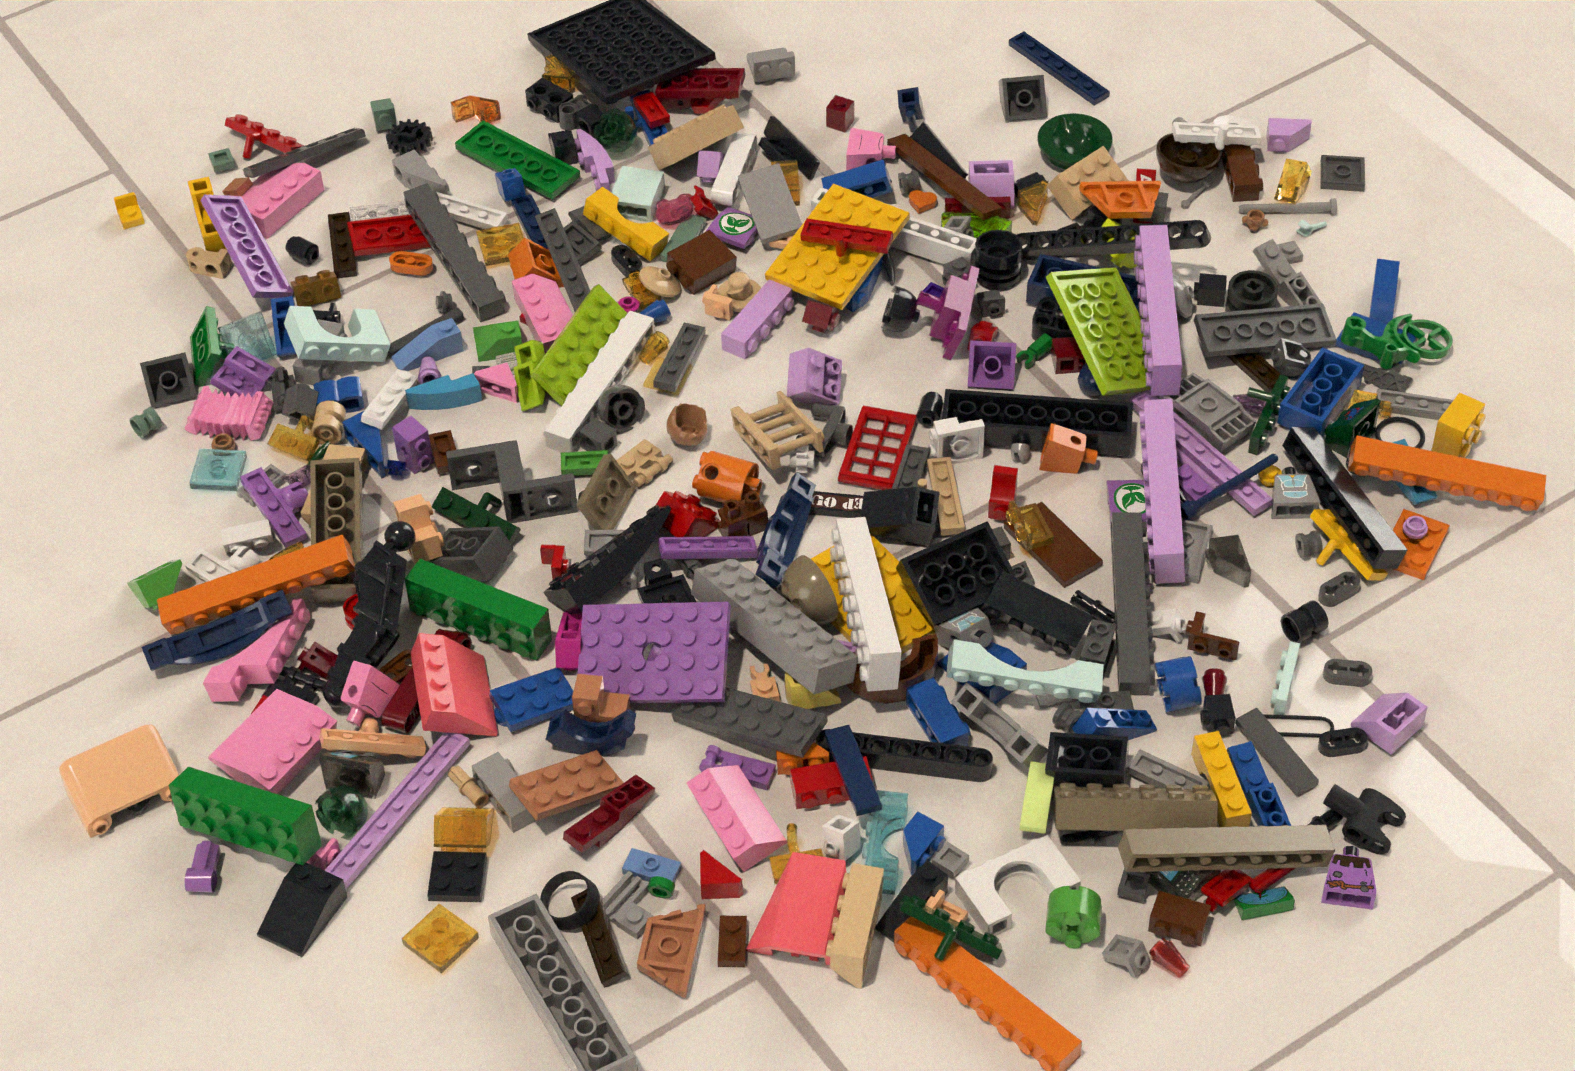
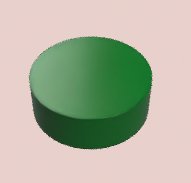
M654 876L650 878L647 890L656 897L670 898L673 896L675 884L667 878Z

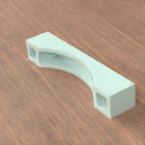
M954 639L948 651L946 677L953 678L957 682L972 681L978 682L982 686L996 685L1011 691L1020 689L1034 695L1044 693L1059 699L1074 698L1083 703L1096 702L1102 693L1104 664L1078 660L1067 667L1057 670L1028 671L1000 661L987 652L979 643Z

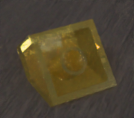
M442 807L434 815V847H441V851L447 852L457 851V847L467 848L468 852H482L483 848H487L491 841L494 808Z

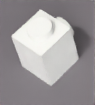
M838 814L822 826L825 854L846 861L861 849L858 821Z

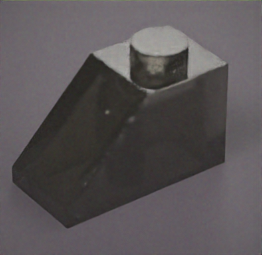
M1239 535L1210 538L1209 547L1205 549V558L1207 563H1211L1213 572L1244 588L1249 587L1251 568Z

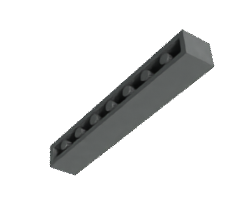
M428 183L404 191L405 208L479 321L483 322L505 313L504 303H506V298L503 291L497 289L493 276L487 274L484 263L482 261L479 262L475 249L469 247L465 234L459 232L455 219L449 217L447 207L439 202L437 192L435 190L432 191Z
M1112 512L1110 531L1115 624L1117 625L1115 637L1118 691L1130 690L1131 695H1149L1150 686L1155 685V671H1150V664L1154 662V650L1149 649V642H1152L1153 631L1152 627H1148V621H1151V606H1147L1146 599L1150 600V585L1145 584V578H1149V564H1144V558L1148 557V543H1143V537L1147 535V524L1142 522V513Z

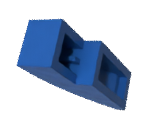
M1377 258L1369 318L1386 324L1393 319L1400 261Z
M289 296L270 299L277 356L294 355L296 352L284 325L289 306H295L294 298Z

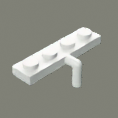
M1173 122L1172 126L1175 141L1181 143H1215L1218 150H1222L1225 145L1230 144L1251 146L1260 145L1261 142L1258 126Z

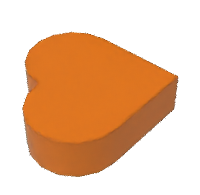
M914 190L909 194V203L920 214L937 205V196L932 192L924 193L920 190Z

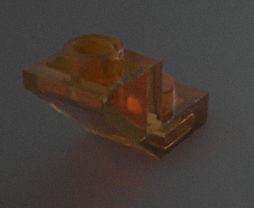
M469 95L450 102L452 117L456 123L474 116L479 122L484 120L491 123L501 119L498 100Z

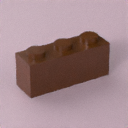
M1243 144L1225 145L1222 149L1221 160L1232 201L1259 200L1260 191H1263V179L1259 178V165L1255 164V151L1251 150L1250 146Z

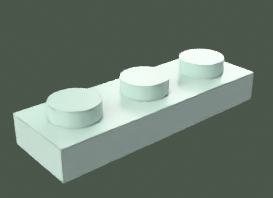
M1290 641L1288 651L1283 650L1280 665L1284 666L1283 670L1278 669L1275 684L1279 685V689H1273L1270 702L1275 704L1274 715H1284L1300 643Z

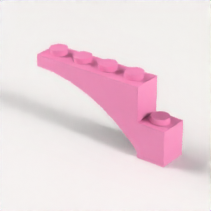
M302 598L292 600L290 604L292 615L279 619L264 635L239 654L218 666H212L203 682L212 702L239 701L248 684L275 683L311 618L310 612Z

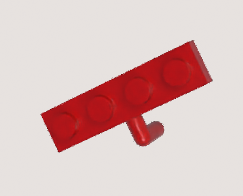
M236 114L235 117H227L224 126L247 136L242 157L247 159L251 158L254 141L262 142L284 153L304 146L293 137L280 135L281 132L278 130L267 129L260 122L249 121L248 117Z
M806 218L800 237L801 241L835 246L836 255L843 257L847 248L887 254L893 239V231Z

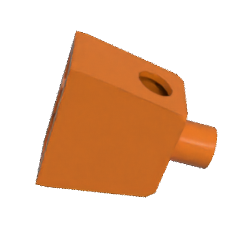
M1051 423L1041 452L1039 470L1076 474L1079 471L1081 462L1095 464L1098 451L1085 448L1087 438L1085 434Z

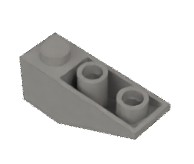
M415 150L392 159L394 175L404 187L412 189L428 183L432 191L435 190L436 192L448 195L449 185L446 180L441 179L435 168H431L424 156H420Z

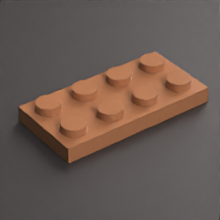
M595 750L511 778L509 787L533 818L538 821L599 800L624 782L600 753Z

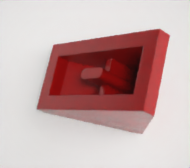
M705 850L700 852L701 898H740L743 895L742 879Z

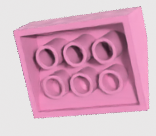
M293 163L259 176L241 197L263 237L268 239L324 191L321 171L306 163Z
M276 689L208 759L240 783L279 794L323 749L319 738L321 728L336 729L337 720L318 706Z

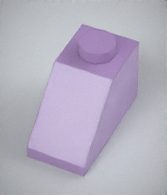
M1269 118L1266 133L1267 151L1289 152L1308 140L1312 120Z
M699 150L697 177L702 178V182L714 183L725 154Z

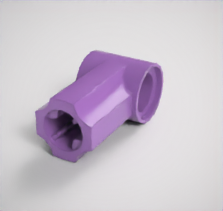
M202 841V843L197 844L192 867L187 868L185 874L186 891L214 893L217 885L216 868L221 851L219 845L214 844L212 841Z

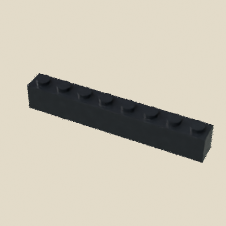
M1291 427L1282 446L1301 472L1310 476L1316 492L1374 569H1398L1407 549L1317 430L1314 427Z

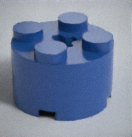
M1191 656L1155 663L1156 673L1159 678L1156 679L1159 693H1163L1165 697L1162 700L1166 713L1202 704L1200 686L1197 685L1196 680L1198 678Z

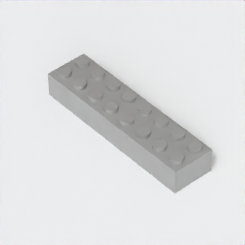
M727 559L723 562L695 569L691 595L700 602H729L731 604L730 627L815 695L853 682L858 656L755 576L754 573L750 572L739 561Z
M537 893L488 915L490 932L570 1070L637 1071L634 1053Z

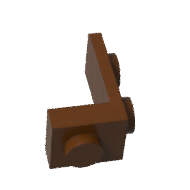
M1196 611L1194 620H1189L1185 634L1189 635L1187 649L1218 656L1223 659L1236 660L1240 642L1203 633L1206 613Z

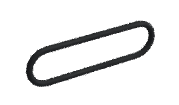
M1263 714L1266 718L1323 720L1329 723L1330 731L1334 730L1333 722L1322 716ZM1278 732L1281 736L1320 737L1321 735L1319 733Z

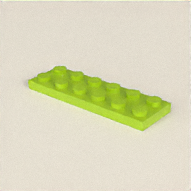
M600 284L595 285L531 373V376L562 407L567 395L570 392L572 393L576 387L578 379L584 376L589 364L594 362L598 356L600 348H604L610 334L616 331L620 320L625 318L628 313Z

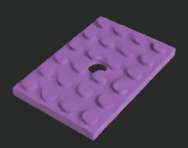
M729 602L583 605L581 654H579L577 674L603 676L604 692L630 694V703L725 702L731 604ZM652 643L659 644L661 646V655H658L654 661L646 660L643 655L646 646Z

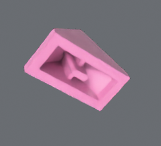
M508 363L478 370L474 373L480 384L481 392L514 403L519 401L517 383Z

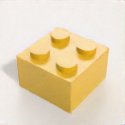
M1459 392L1438 420L1431 451L1466 458L1471 450L1472 443L1476 444L1481 437L1482 431L1479 429L1486 418V415L1483 414L1485 403Z

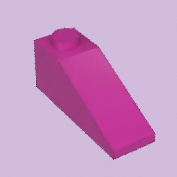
M563 612L555 639L556 668H562L566 671L578 668L579 654H581L582 613L570 615L568 612Z

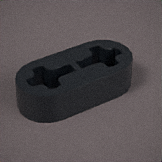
M617 245L611 250L612 263L625 277L629 279L639 278V273L643 267L642 261L628 246Z
M1360 728L1327 731L1320 735L1318 750L1326 757L1358 754L1365 750L1368 739L1367 734Z

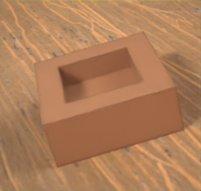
M249 177L235 178L222 192L225 196H242L253 183Z

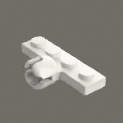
M246 546L239 547L230 559L222 561L200 548L186 563L185 567L189 572L208 582L262 563V561L259 560V556L253 550L247 551L248 547Z

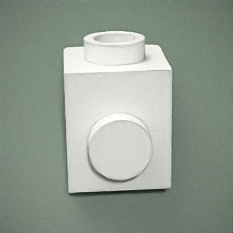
M1174 608L1152 611L1148 627H1152L1153 636L1171 634L1176 643L1183 640L1187 623L1178 609Z

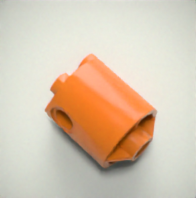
M716 451L702 453L699 461L701 466L699 474L694 476L692 488L697 489L698 496L721 503L730 499L737 502L745 499L746 493L755 491L759 496L762 489V480L758 479L759 466L757 463Z

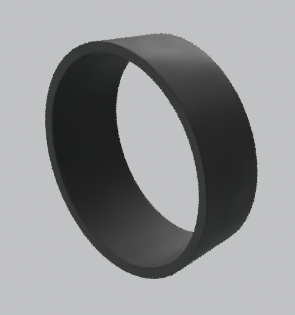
M565 871L555 875L546 883L541 893L540 900L548 911L549 899L560 885L575 879H581L586 882L587 897L578 911L567 917H554L550 915L560 930H574L586 924L596 913L600 901L596 885L587 877L575 871Z

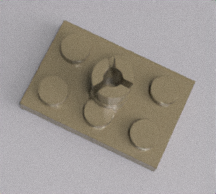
M612 454L603 455L585 490L579 493L576 506L594 530H613L636 486Z

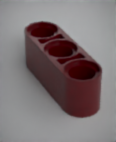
M413 667L409 670L386 706L381 720L383 726L404 733H408L420 715Z

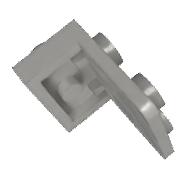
M776 48L752 52L746 55L755 83L795 76V55L793 51L787 52L786 48Z

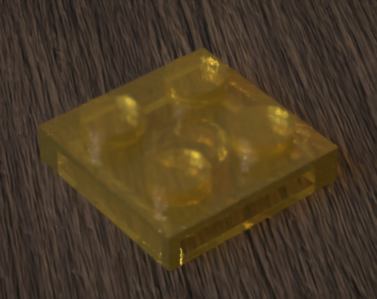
M519 223L476 231L485 266L510 262L508 254L524 238Z
M439 903L401 939L405 947L442 974L479 939L478 931Z

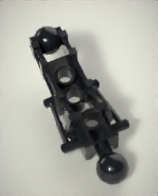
M395 521L390 524L384 533L386 543L383 545L376 540L361 562L358 561L355 565L353 583L358 602L353 607V611L358 613V616L356 615L352 620L354 628L344 644L341 642L337 647L338 656L335 666H332L327 672L331 679L326 682L323 688V696L332 707L343 708L348 706L341 701V695L353 661L377 668L400 637V633L397 630L400 627L398 620L407 560L396 552L408 550L416 540L415 531L407 522Z

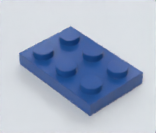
M553 668L489 690V697L510 732L555 717L564 710H573V689L560 668Z

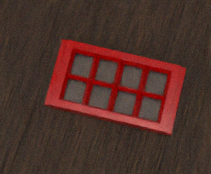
M863 405L839 471L838 482L880 490L892 489L906 444L910 443L916 425V415Z

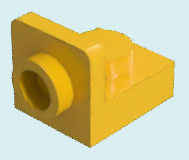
M134 192L114 197L117 214L124 230L145 224Z

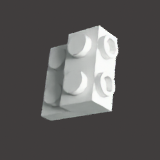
M957 417L933 421V428H929V437L931 442H933V444L928 445V448H930V458L951 457L952 464L982 459L985 428L982 419L960 424Z

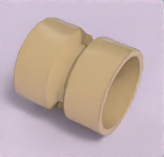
M324 401L317 405L311 432L315 441L321 444L329 441L333 445L341 440L343 433L342 422L345 421L346 410L343 405L334 401Z

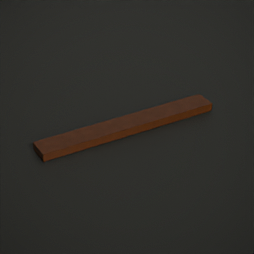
M902 134L887 139L888 146H896V153L982 220L1002 214L1001 206L908 135Z

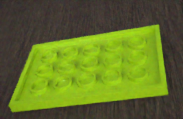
M1117 268L1050 272L1046 279L1102 396L1150 390V386H1146L1145 378L1146 372L1149 371H1147V368H1144V355L1147 353L1142 350V337L1145 336L1144 333H1141L1140 329L1141 317Z

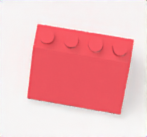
M419 633L411 650V660L423 731L497 736L498 731L492 700L489 697L490 687L484 656L444 635Z

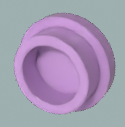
M1411 516L1403 524V532L1410 538L1419 539L1427 534L1428 526L1422 517Z

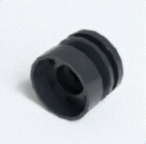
M991 230L982 233L976 239L975 267L980 268L977 278L980 284L989 288L999 289L1010 287L1019 281L1022 264V242L1016 234L1005 230Z

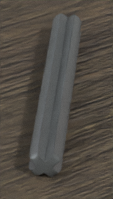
M455 308L390 343L387 355L389 358H392L395 353L433 324L450 318L455 323L463 320V312L459 308Z

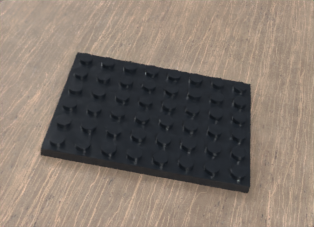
M608 0L527 33L528 40L607 105L617 103L618 100L633 96L637 92L652 88L656 84L669 81L675 76L688 73L694 68L707 65L709 62L716 60L715 52L646 0Z

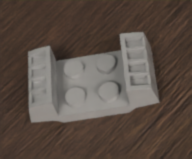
M1191 373L1181 380L1179 395L1160 396V399H1172L1173 411L1177 415L1184 414L1208 433V442L1220 453L1251 433L1256 424V420L1244 410L1241 403L1211 380L1203 379L1195 373Z

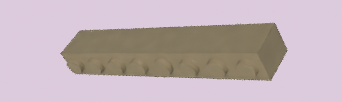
M1326 825L1124 829L1118 845L1126 872L1328 867L1335 852V847Z

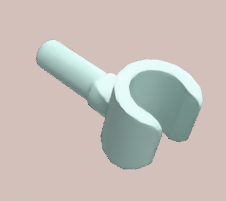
M1301 220L1298 223L1301 228L1296 231L1304 237H1308L1313 230L1326 227L1327 223L1324 221L1309 224Z

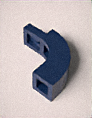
M627 709L610 721L598 723L583 720L564 710L550 719L545 740L565 751L583 755L595 750L601 756L615 754L625 749L627 738L634 733L636 713Z

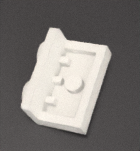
M267 519L221 529L222 542L226 553H235L241 546L259 548L273 543Z

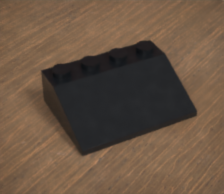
M988 521L901 559L896 567L907 591L933 626L982 605L992 584L1002 571L1017 578Z

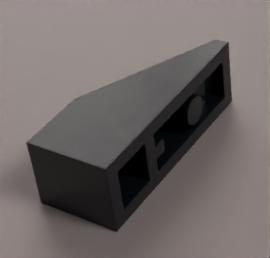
M927 860L909 878L877 923L875 929L894 942V931L911 917L900 911V902L904 895L910 898L912 895H915L926 902L931 896L935 897L939 890L944 891L946 895L948 893V874Z

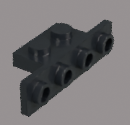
M770 116L763 132L766 137H761L758 145L776 164L779 163L781 169L798 168L808 179H813L820 161L775 116Z

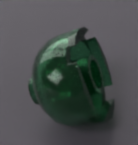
M617 108L605 112L600 117L602 118L600 124L595 126L594 138L607 151L613 153L626 151L633 145L637 137L635 121L626 112Z
M333 786L322 793L315 802V804L318 803V810L315 812L321 825L331 834L334 833V830L345 834L341 838L353 837L367 821L369 811L364 796L351 786Z

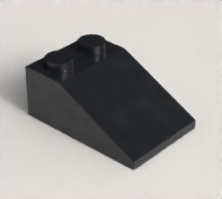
M1050 732L1045 774L1067 783H1074L1077 787H1086L1089 783L1102 784V787L1113 788L1114 784H1126L1129 760L1128 737Z
M307 862L304 865L295 863L283 878L257 932V936L303 957L347 899L344 880Z

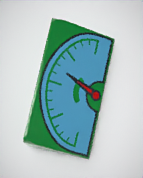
M1285 886L1264 890L1261 893L1242 894L1233 899L1241 920L1292 911L1295 903L1293 895Z

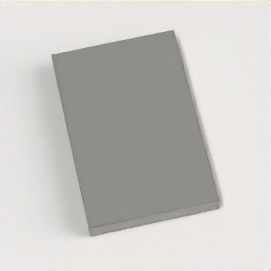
M1182 519L1185 581L1198 584L1213 525Z

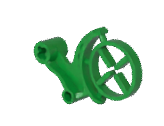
M1405 314L1392 319L1385 326L1383 335L1380 337L1373 335L1365 329L1366 322L1364 319L1358 316H1350L1346 319L1340 338L1347 346L1357 347L1374 354L1380 359L1379 365L1383 369H1391L1393 364L1403 360L1417 363L1421 358H1443L1449 353L1453 343L1452 335L1444 326L1425 319L1412 320V314ZM1406 324L1403 328L1402 334L1397 333V329L1400 326ZM1419 328L1432 330V332L1429 333L1427 340L1429 341L1428 346L1434 349V351L1421 348L1425 345L1426 338L1425 332H1423ZM1406 333H1411L1419 340L1412 343ZM1441 335L1445 339L1447 346H1443L1435 338Z

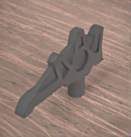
M1398 362L1393 364L1391 369L1375 368L1364 364V382L1367 385L1374 384L1379 389L1405 393L1406 388L1413 382V379L1399 374L1398 371L1401 365Z

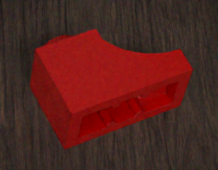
M994 465L988 518L1004 521L1013 518L1017 496L1018 468Z

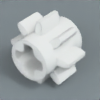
M809 445L791 451L790 467H796V472L808 473V468H814L815 451L809 450Z

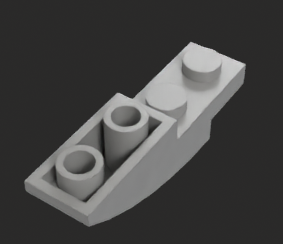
M1273 239L1257 246L1252 251L1264 268L1263 272L1275 279L1278 285L1279 297L1289 306L1322 303L1302 272L1296 274Z

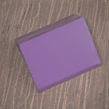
M970 341L967 387L1014 389L1016 343Z

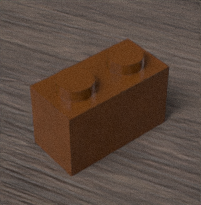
M1158 891L1150 915L1148 931L1161 937L1180 940L1185 944L1201 946L1209 922L1211 905Z

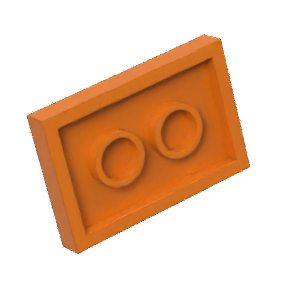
M1403 509L1393 531L1406 547L1407 552L1398 569L1393 570L1424 580L1449 531L1450 525ZM1411 516L1422 517L1428 526L1427 534L1419 539L1408 537L1403 532L1404 522Z

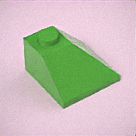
M518 320L473 327L478 362L516 357L514 346L522 344Z
M180 559L171 560L127 582L129 588L144 608L153 607L156 610L158 609L157 599L173 594L182 562Z

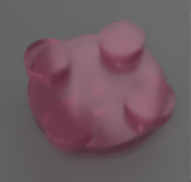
M681 194L676 199L670 201L667 199L659 200L656 203L658 209L656 218L663 225H675L685 221L691 216L694 209L689 194Z

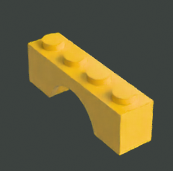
M209 177L187 181L205 250L219 252L220 249H226L201 203L204 194L214 195Z
M601 187L586 198L583 215L648 261L659 255L666 247L669 233L654 222L635 223L625 219L617 209L619 198L604 187Z
M1219 731L1195 735L1191 755L1199 775L1205 774L1218 801L1217 822L1219 827H1249L1252 812Z

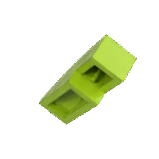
M530 340L514 346L518 365L513 367L521 411L541 406L544 402L545 390L531 376V373L545 355L543 342Z

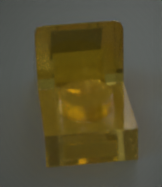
M552 54L546 56L545 73L542 74V77L568 92L574 93V77Z

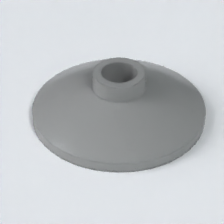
M1173 275L1176 309L1183 317L1188 318L1192 315L1194 292L1191 286H1186L1177 275Z

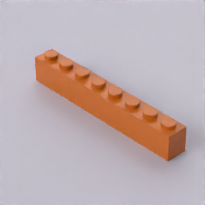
M1356 436L1350 449L1348 471L1354 472L1359 476H1374L1383 481L1393 480L1402 482L1406 486L1416 485L1426 487L1430 491L1440 490L1449 492L1454 496L1464 495L1473 497L1478 501H1493L1502 506H1517L1526 511H1537L1544 501L1546 475L1362 436Z
M339 535L159 598L157 603L161 624L171 635L183 633L186 629L206 625L209 621L231 615L254 604L259 599L283 590L285 595L297 593L309 586L323 584L332 578L346 576L354 571L355 568L351 546L343 535Z
M912 916L894 931V946L899 954L910 958L915 962L919 970L927 972L935 978L939 986L950 990L962 1004L968 1005L975 1010L983 1021H988L995 1026L1003 1037L1014 1041L1024 1054H1030L1039 1061L1044 1070L1066 1071L1081 1056L1082 1041L958 943L953 942L944 961L936 958L934 954L945 933Z

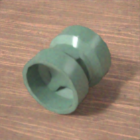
M152 407L143 410V414L135 415L129 419L131 427L140 438L147 436L150 430H157L162 427V421Z

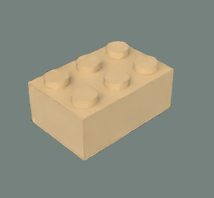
M1102 146L1058 174L1047 187L1073 221L1094 206L1079 191L1081 182L1129 180L1106 148Z

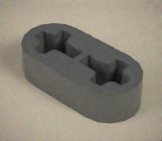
M1343 572L1323 583L1319 589L1318 601L1327 607H1334L1358 593L1361 582L1360 577L1353 572Z
M1330 659L1324 665L1323 678L1330 684L1364 687L1370 683L1373 670L1366 662Z

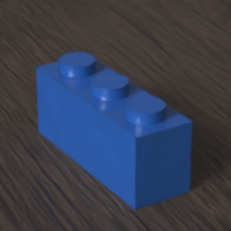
M884 160L821 178L823 188L827 190L833 184H836L870 198L893 192Z
M934 677L906 688V704L930 742L968 746V738L971 735L969 726L966 722L961 721L957 708L950 704L944 687L942 685L939 686Z

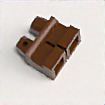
M755 491L746 493L745 499L737 502L733 499L725 501L724 507L718 509L721 522H718V531L722 536H753L763 532L768 523L767 509Z

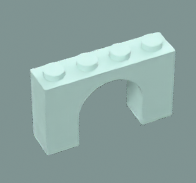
M289 306L284 325L298 359L385 361L390 348V342L375 310L354 309L348 324L352 337H339L325 331L319 325L312 307Z

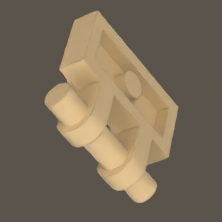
M644 439L616 461L630 480L635 478L633 480L634 485L640 487L652 481L653 476L658 472L662 473L673 461V458L669 454L662 457L661 450Z

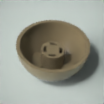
M805 555L799 556L792 561L783 575L781 595L812 621L816 622L817 625H826L836 621L838 618V606L829 582L820 568L809 557Z

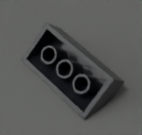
M1004 571L1001 572L992 584L981 607V611L985 612L988 618L995 621L1001 620L1007 623L1010 629L1017 632L1023 631L1029 634L1030 638L1039 643L1045 642L1053 646L1052 648L1056 652L1069 655L1076 649L1093 618V615Z

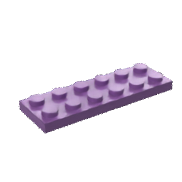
M204 194L201 203L252 297L282 298L292 296L294 292L242 197Z

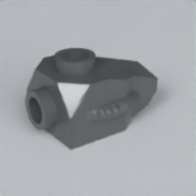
M1281 338L1272 350L1271 359L1273 360L1274 368L1280 374L1299 376L1310 365L1311 354L1301 343Z

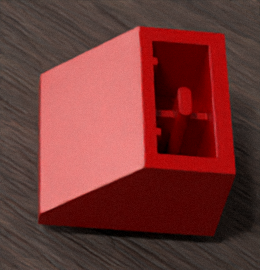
M664 491L656 503L659 507L667 505L671 507L663 527L675 537H705L716 530L718 522L721 521L715 517L717 515L715 511L700 504L701 500L693 494H688L687 496L679 491L674 493Z

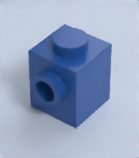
M515 168L495 173L498 192L505 201L526 196L522 176Z

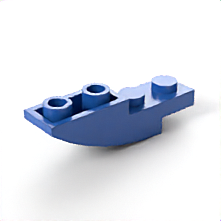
M1252 741L1228 747L1227 753L1252 812L1251 816L1258 826H1291L1274 783H1269Z

